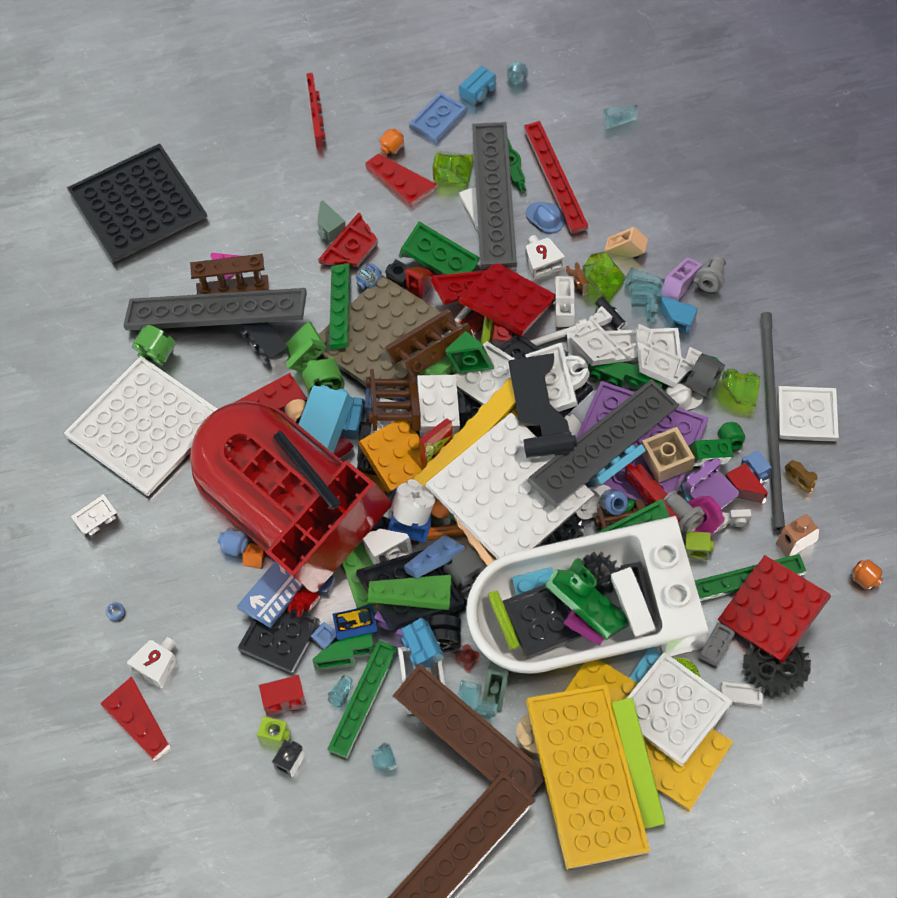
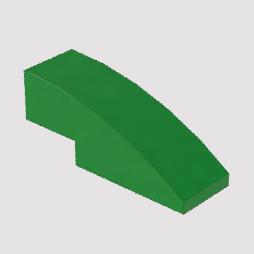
M372 633L342 639L322 650L312 658L315 670L355 664V656L372 654L374 650Z

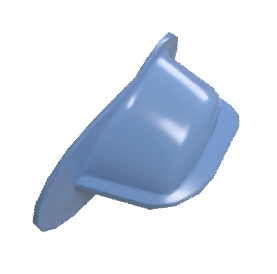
M535 202L526 209L527 218L545 232H557L564 225V217L555 204Z

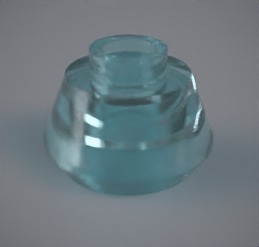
M512 62L507 66V77L514 84L522 83L529 75L528 68L521 62Z
M383 743L374 750L375 755L371 757L375 768L379 767L383 771H393L396 768V761L390 744Z

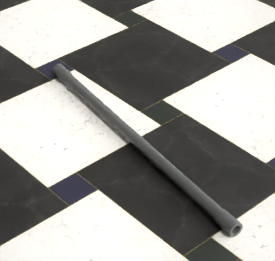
M770 312L761 313V329L763 332L770 466L772 467L773 530L782 532L785 527V518L782 502L772 314Z

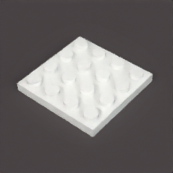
M665 652L627 697L634 698L644 739L682 767L733 702Z

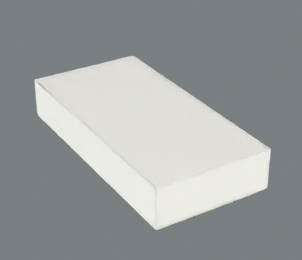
M721 682V693L733 701L731 705L762 708L763 693L761 686L755 689L754 685Z

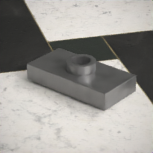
M717 622L699 654V658L717 667L736 632Z

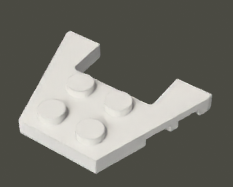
M600 307L585 324H582L570 336L569 342L592 366L638 360L637 342L621 348L601 327L612 320V316L603 307Z
M638 324L636 328L639 372L674 388L693 369L702 352L689 347L685 359L651 344L650 341L654 330Z

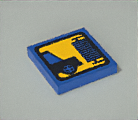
M372 605L332 614L337 640L377 632Z

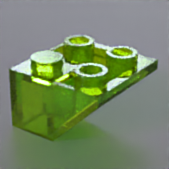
M446 151L436 152L432 166L433 180L468 184L473 155Z
M606 251L591 254L582 266L586 280L608 302H610L626 279L624 273Z
M735 369L723 370L721 383L737 404L756 407L760 376L753 372H746V374L738 373V370Z

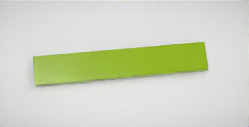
M631 697L612 702L644 829L664 825L666 820L634 698Z

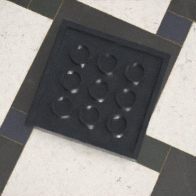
M424 550L358 569L356 576L367 594L369 581L414 578L406 573L404 565ZM438 567L421 577L442 576L446 574L441 567ZM451 583L449 610L374 603L392 632L404 628L420 618L428 620L430 616L445 615L464 609L465 602Z

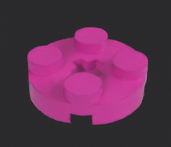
M700 496L688 502L693 508L700 506L707 516V520L704 519L700 526L692 532H705L712 535L720 529L725 518L719 504L713 497Z

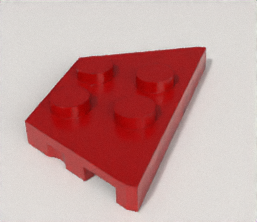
M358 212L318 258L320 264L335 266L349 263L350 267L357 268L378 244V239L371 232L369 225L363 220L361 213Z

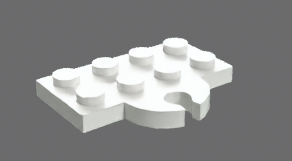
M562 343L525 355L526 357L554 353V366L548 374L544 375L550 404L558 412L578 406L575 390L587 382L590 373L588 368H586L588 366L584 359L579 356H566ZM578 368H584L580 372H575Z

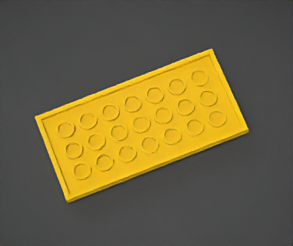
M598 659L584 662L565 691L607 684L612 703L626 699L638 683ZM712 729L682 767L645 740L658 793L690 812L729 751L733 741Z
M607 684L527 698L526 705L566 869L649 853L650 848Z

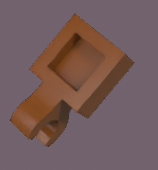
M575 263V270H571L569 266H566L567 275L574 276L575 278L574 285L576 289H579L582 295L589 293L590 282L583 269H580L579 263Z

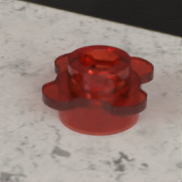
M469 644L463 645V649L455 654V659L460 661L466 668H470L475 663V660L480 657L479 652L471 649Z

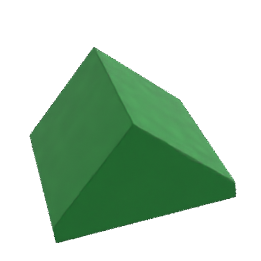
M466 331L446 348V354L458 374L494 369V365L483 344Z

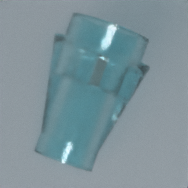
M342 675L341 679L328 693V701L332 705L342 707L343 704L347 703L350 687L353 682L349 676Z

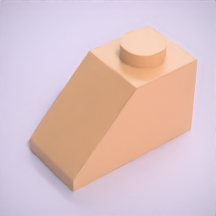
M632 227L608 237L604 251L608 254L633 258L645 253L648 238L638 229Z

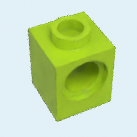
M686 531L685 550L687 557L694 559L709 558V553L714 550V541L710 540V533H688Z
M262 717L257 733L259 743L281 747L285 740L289 741L291 730H289L286 721ZM273 730H280L278 735H270Z

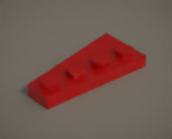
M306 73L316 148H323L322 140L326 139L324 130H321V127H324L323 117H319V114H322L321 104L317 103V101H320V93L315 89L313 73Z
M379 153L365 162L366 168L410 207L437 189L436 183Z

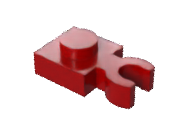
M303 587L293 596L292 602L289 603L288 612L298 610L297 617L302 616L304 609L310 611L319 602L320 595L312 593Z

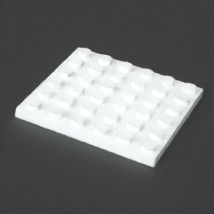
M140 356L64 432V435L146 496H149L191 452L192 441L197 429L217 408Z
M512 413L429 480L425 486L496 559L510 553L536 548L594 496V493L584 485L555 509L527 482L529 476L555 457V455L526 459L523 439L536 436L526 426L520 424L519 420Z

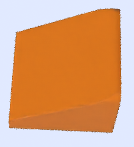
M248 543L243 552V565L260 569L263 566L266 551L258 544Z

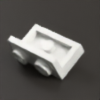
M103 494L72 515L71 518L84 536L87 534L92 536L100 530L98 526L104 522L108 525L116 519L114 515L117 514V510L112 507Z

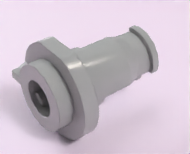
M715 254L714 259L709 258V263L706 267L698 270L694 279V283L700 289L711 293L722 289L725 282L722 273L724 265L727 263L722 255Z
M676 490L670 492L663 499L679 517L680 522L678 525L681 533L686 531L690 533L703 522L704 510L700 506L695 508L690 506L677 494Z

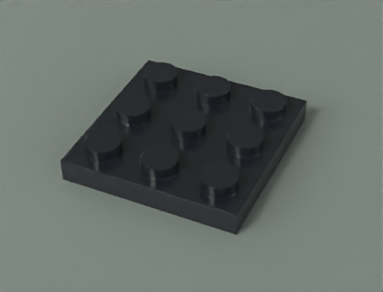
M545 585L502 601L526 659L583 637V635L571 630L564 624L572 609Z
M288 607L271 628L253 619L238 646V650L293 674L311 641V635L320 624V619L304 612L302 616L297 617L298 610L288 612Z

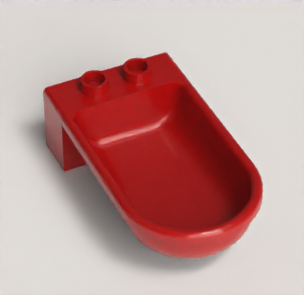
M245 401L230 403L211 413L201 423L194 435L190 452L191 470L194 482L200 493L312 593H316L391 508L392 502L372 480L347 460L343 462L284 412L272 405ZM277 431H282L338 498L341 504L337 509L332 510L275 441L273 435Z

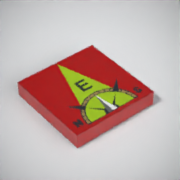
M448 418L419 439L422 467L425 468L427 463L439 454L441 448L452 440V421Z

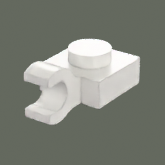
M751 509L731 510L730 513L722 512L725 521L720 529L725 528L727 524L736 527H744L750 524Z

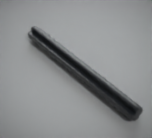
M277 431L273 435L275 441L332 510L337 509L341 504L338 498L282 431Z

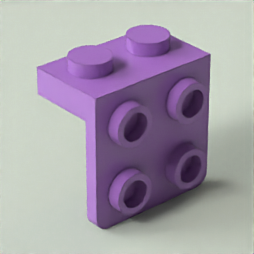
M717 458L712 461H706L701 466L700 471L697 473L692 472L686 478L687 482L684 490L693 499L700 496H711L721 509L739 494V491L719 471L721 462Z

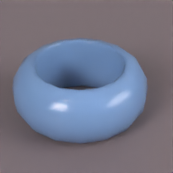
M118 602L111 603L106 609V615L111 620L120 619L125 612L124 606ZM113 608H120V612L117 615L110 614Z

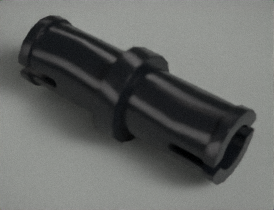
M604 296L595 302L596 306L599 308L603 307L612 316L611 322L617 330H621L626 326L627 322L624 321L617 313L618 310L612 307Z

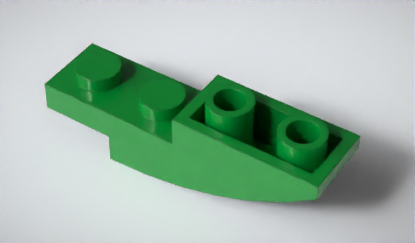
M621 362L595 366L589 363L588 365L589 377L595 381H603L621 388L625 384L631 389L639 390L652 379L663 389L662 382L639 372V366Z

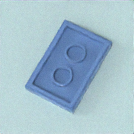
M439 92L409 123V128L437 143L467 112V107Z

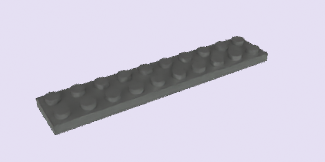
M507 122L472 124L481 269H488L491 265L501 264L506 268L517 267Z
M306 288L132 298L129 299L123 326L125 331L141 330L144 325L145 327L146 325H151L160 329L303 320L307 291Z
M651 379L576 439L577 447H574V451L557 454L529 476L527 482L556 509L595 477L603 468H606L613 459L623 454L625 449L632 444L634 445L673 413L679 404Z

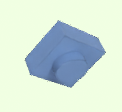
M323 622L311 635V639L323 649H326L337 640L336 631L326 622Z

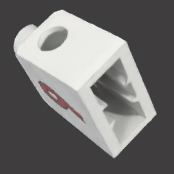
M536 235L528 238L529 245L525 247V256L533 279L564 268L565 256L550 238L539 240Z
M166 637L160 645L152 640L148 641L128 660L127 664L130 670L162 689L176 664V658L170 652L176 643L169 637Z

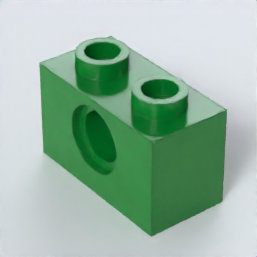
M730 439L695 440L688 446L695 457L693 466H702L706 461H712L715 458L721 462V465H724L734 457Z

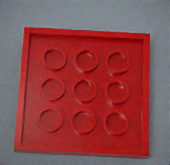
M501 264L491 265L459 297L458 302L522 337L555 302L556 294Z
M764 555L717 620L784 663L832 596L827 591Z

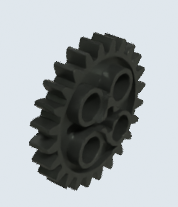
M799 642L784 663L753 643H750V648H746V655L743 656L744 675L749 676V683L755 682V689L761 686L762 693L770 690V695L772 696L774 691H777L778 695L781 696L782 691H785L787 695H790V689L797 692L798 686L804 687V681H808V674L811 672V660H809V653H804L805 646L799 647Z

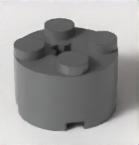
M702 353L696 361L685 386L709 398L715 384H717L722 375L725 364Z
M469 547L452 557L451 560L453 562L450 565L446 563L443 570L447 575H451V582L455 588L464 593L472 587L471 584L475 582L479 574L487 567V564L479 557L475 547L473 550Z

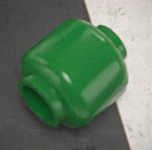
M736 422L724 423L717 432L718 439H730L733 451L740 449L746 439L741 426Z

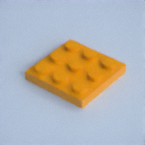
M394 421L358 442V445L388 493L399 485L413 479L424 469L421 466L420 438L416 431H412L411 423H408V421Z

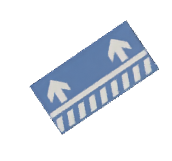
M275 561L239 602L237 609L271 628L289 606V603L292 602L293 596L305 586Z

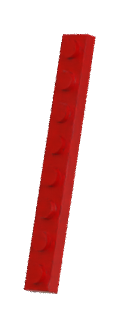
M537 121L524 125L526 136L571 234L588 230V223L541 122Z

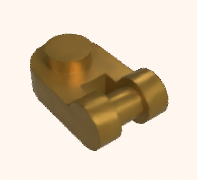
M791 460L785 465L787 475L806 492L814 490L818 478L816 473L807 471L798 461Z

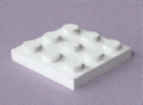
M487 341L483 346L494 365V369L464 374L456 372L454 374L456 375L457 389L459 388L464 394L481 405H485L491 399L493 393L498 391L508 378H511L508 360L515 359Z
M779 386V439L837 442L839 434L836 388Z

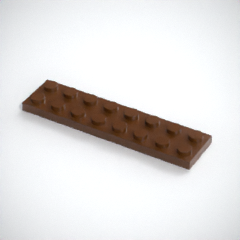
M421 664L415 668L392 695V697L492 783L504 771L532 796L544 782L543 770L537 763Z
M503 771L388 898H449L535 803V799Z

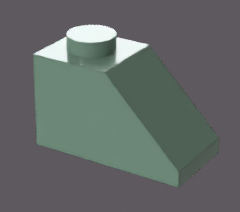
M322 200L319 206L317 221L318 234L322 239H326L331 243L343 231L346 224Z
M492 661L487 671L481 707L501 711L511 671L500 667Z

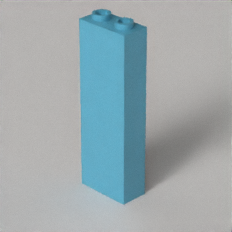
M313 385L298 425L334 454L353 400L346 390H333L325 385L320 387Z

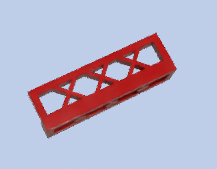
M631 463L626 465L624 477L648 505L660 499L663 500L668 495L641 464L635 467ZM665 503L666 508H667V510H668V512H669V514H670V517L676 516L677 521H678V523H679V522H680L679 517H678V516L672 511V509Z

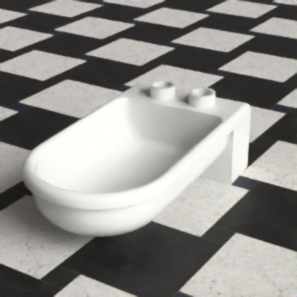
M676 516L502 556L489 564L479 574L472 585L467 600L468 627L477 647L495 664L519 673L545 672L659 645L662 654L665 652L669 656L703 649L708 635V627ZM592 552H595L597 556L600 552H603L604 557L611 555L610 561L616 560L617 563L614 566L619 568L621 565L641 562L654 618L655 631L635 638L629 625L607 640L604 638L600 646L583 636L527 659L524 657L521 646L513 650L508 648L488 598V593L497 590L502 601L516 596L512 580L513 576L552 567L553 572L556 569L566 571L571 567L575 559L580 558L583 560L586 555L590 556ZM595 562L588 564L587 567L590 565L594 566ZM610 581L607 583L603 582L602 586L607 585ZM613 588L612 593L609 594L607 592L604 597H607L611 603L623 611L617 592Z

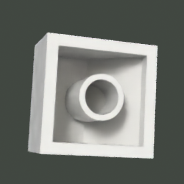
M378 529L377 531L369 532L363 538L366 553L374 564L412 553L410 538L405 533Z

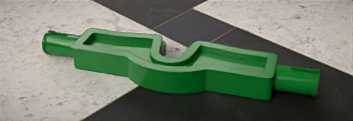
M508 138L509 161H512L510 162L511 180L514 186H518L520 193H525L527 189L524 185L525 176L521 169V157L512 148Z

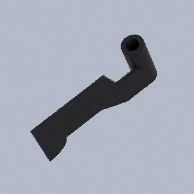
M554 353L508 360L519 423L540 427L542 433L540 437L523 439L526 459L574 451V447H577L576 435L571 434L568 421L549 401L544 375L548 374L554 366Z

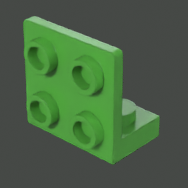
M307 322L286 343L291 356L286 365L289 369L303 373L307 363L311 360H316L327 349L311 322Z

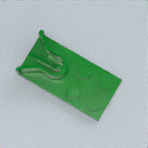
M418 221L401 247L398 255L399 258H413L440 275L472 272L480 260V257L420 221Z
M580 558L575 559L571 567L566 571L556 569L545 586L603 638L607 640L630 625L625 613L595 589L596 579L584 567Z

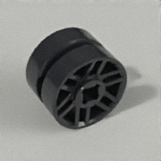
M434 615L426 620L437 642H439L442 653L454 652L461 648V620L451 615Z

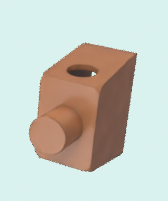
M804 514L783 528L776 544L786 557L792 556L818 540L819 528L807 514Z

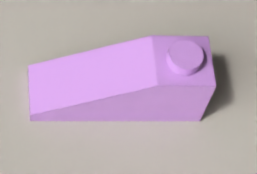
M686 257L666 276L660 295L678 301L685 294L703 264Z

